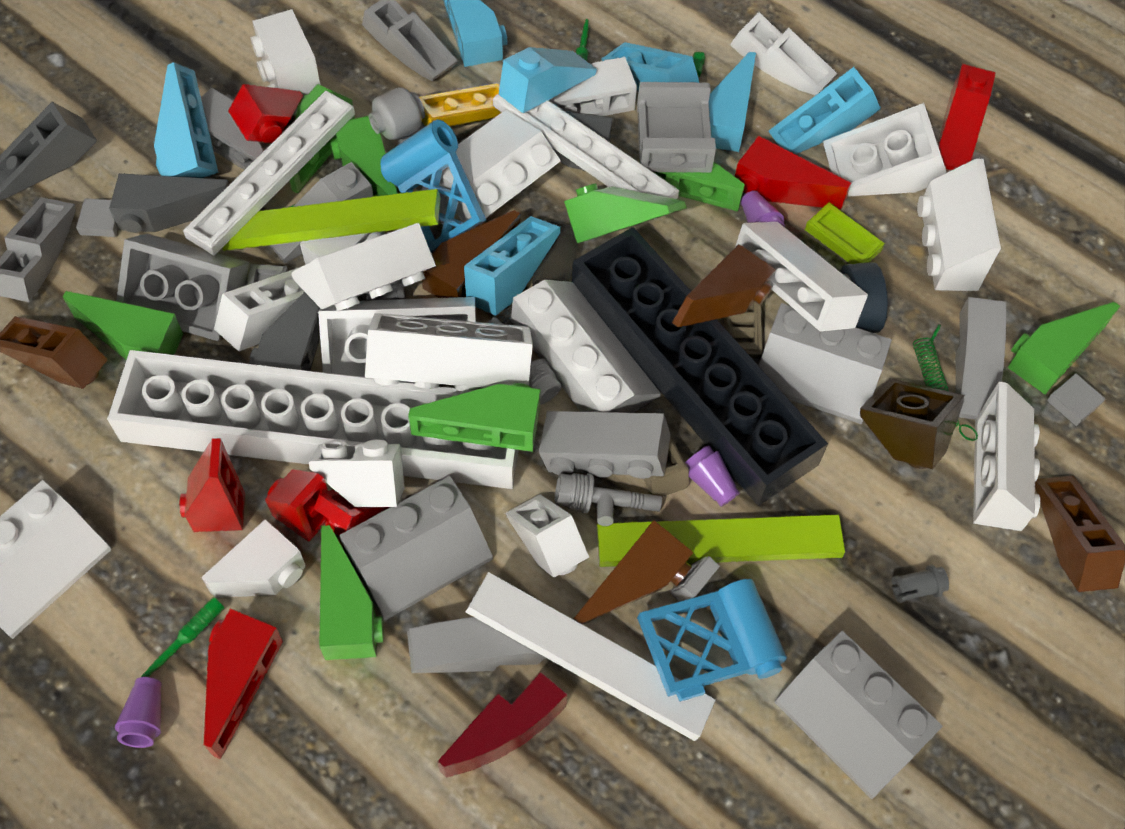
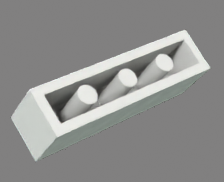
M755 222L742 224L736 246L738 244L742 245L776 269L768 283L773 286L772 290L820 332L856 327L868 296L867 293L780 223Z

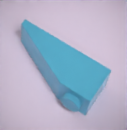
M443 0L464 67L503 60V46L507 45V34L504 25H498L494 11L481 0Z
M624 42L602 58V61L625 57L638 91L641 82H699L693 58L688 55Z
M528 47L503 60L499 95L520 112L525 113L596 75L597 69L574 51Z
M749 52L710 93L708 103L711 138H715L716 149L735 152L740 150L755 63V52Z
M173 62L167 65L154 142L157 157L156 167L161 176L204 178L218 173V168L194 70Z
M853 67L771 128L769 133L780 147L798 154L823 143L824 140L853 130L881 108L871 87Z
M532 216L527 218L464 266L466 297H475V306L493 315H498L513 302V297L522 293L559 236L560 227Z

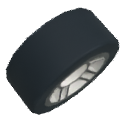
M873 262L844 265L840 272L868 294L856 328L871 333H879L884 328L888 310L887 288L881 268L877 263Z

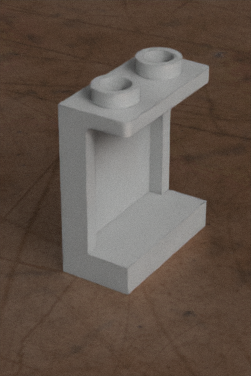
M641 82L639 84L637 116L640 164L652 172H712L716 143L715 138H711L708 104L711 91L710 83Z

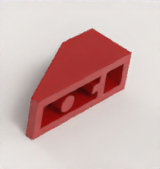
M962 64L950 93L938 141L946 169L952 171L971 161L990 100L996 72Z
M760 136L755 139L739 160L735 172V177L745 184L743 192L746 194L751 191H757L768 202L821 208L831 203L839 210L843 208L852 184Z
M213 438L188 477L187 492L180 495V514L182 518H186L193 532L243 530L245 491L221 438Z
M231 608L224 620L220 619L214 625L209 637L210 645L208 647L203 745L212 756L219 759L222 758L283 643L276 627Z

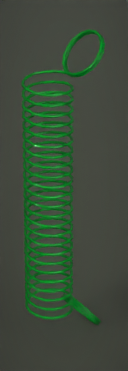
M939 324L931 338L917 339L913 342L924 382H926L925 385L927 387L933 386L931 388L944 386L945 388L940 390L949 392L933 344L941 327ZM930 339L929 341L920 342L914 345V343L918 340ZM934 379H937V380L943 379L942 381H938V382L931 381V380H934ZM959 421L956 423L955 427L959 425V432L965 439L969 441L978 439V434L973 427L967 424L960 426ZM966 426L972 429L976 434V439L966 437L961 432V427Z

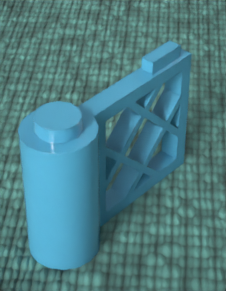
M438 119L403 141L381 158V173L388 182L398 186L400 193L413 192L414 188L422 185L429 188V190L438 189L439 193L449 197L446 215L439 212L438 220L444 222L441 237L435 240L430 226L421 227L430 252H434L442 242L469 231L486 221L456 154L458 149L456 135L448 124ZM448 166L454 177L451 190L439 185L442 170ZM458 201L466 204L472 217L466 222L454 219Z
M752 579L739 580L713 593L639 613L637 617L668 697L677 694L679 702L704 695L705 690L703 686L746 673L749 675L757 674L759 679L771 677L782 671L781 664L787 659ZM710 606L716 621L712 632L690 621L694 610ZM687 612L685 618L679 615ZM666 619L680 626L674 642L672 643L658 636L652 622ZM685 629L707 640L701 657L678 646ZM718 630H720L722 637L717 635ZM712 644L727 650L734 665L720 668L705 660ZM663 649L669 652L667 657H665ZM673 655L696 666L691 678L675 682L669 667ZM701 669H703V670H705V671L708 672V673L699 675Z

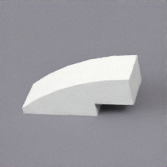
M760 12L740 30L730 44L743 57L749 52H755L754 65L780 82L814 96L837 74L790 28L782 34Z

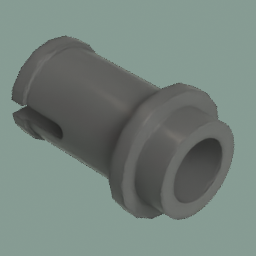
M932 564L926 566L924 571L894 576L891 580L893 585H898L892 586V589L899 603L927 595H933L936 598L941 597L943 592L949 590V580L943 567L936 568Z

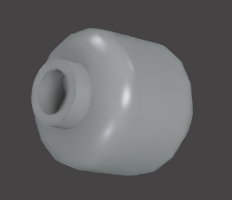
M402 87L388 91L373 99L372 113H369V121L373 130L377 134L382 133L391 141L398 140L419 130L422 119L425 117L423 104L418 95Z

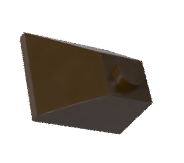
M889 378L860 408V417L894 460L908 463L914 468L933 470L947 452L965 395Z

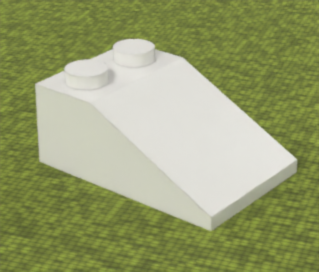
M924 103L823 141L831 173L852 183L848 196L913 193L926 189L931 180L947 173Z

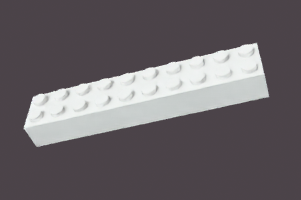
M135 350L129 351L107 418L120 442L204 452L211 439L221 438L228 455L309 464V460L317 447L327 441L342 440L346 444H363L370 440H384L387 444H400L403 476L442 480L450 475L452 480L457 483L513 489L519 451L516 449L411 435L408 417L410 408L467 393L458 391L455 388L438 387L425 389L417 387L413 383L398 382L396 385H381L375 383L374 379Z

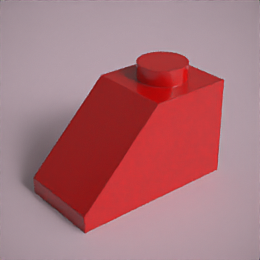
M243 84L228 112L246 141L273 143L282 134L303 95L300 91Z
M292 469L284 479L276 480L270 487L265 501L271 515L302 538L310 542L322 526L325 525L326 517L313 509L319 494L328 491L323 476L314 472Z

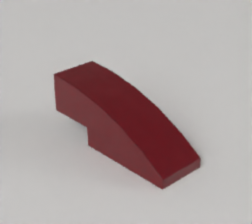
M541 672L512 705L501 695L497 694L437 761L440 772L446 778L469 772L496 761L524 745L546 728L566 708L567 694Z

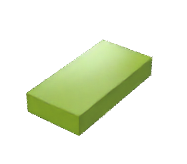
M828 203L806 223L804 229L850 264L871 262L883 250L885 245L883 241L831 203Z

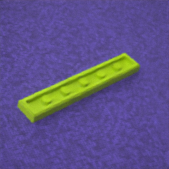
M438 189L258 211L222 249L226 251L399 230L419 223L420 227L438 225L441 198Z
M839 515L656 521L693 551V554L686 561L688 564L695 563L709 556L718 563L842 558L845 554ZM652 522L613 523L610 526L597 524L599 567L617 566Z

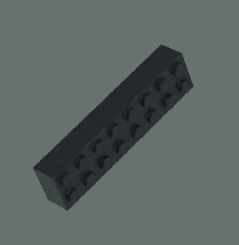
M634 227L629 228L573 261L572 282L644 373L707 446H710L714 452L719 451L730 474L758 506L819 466L828 446L827 441L717 319L677 327L672 323L691 290Z

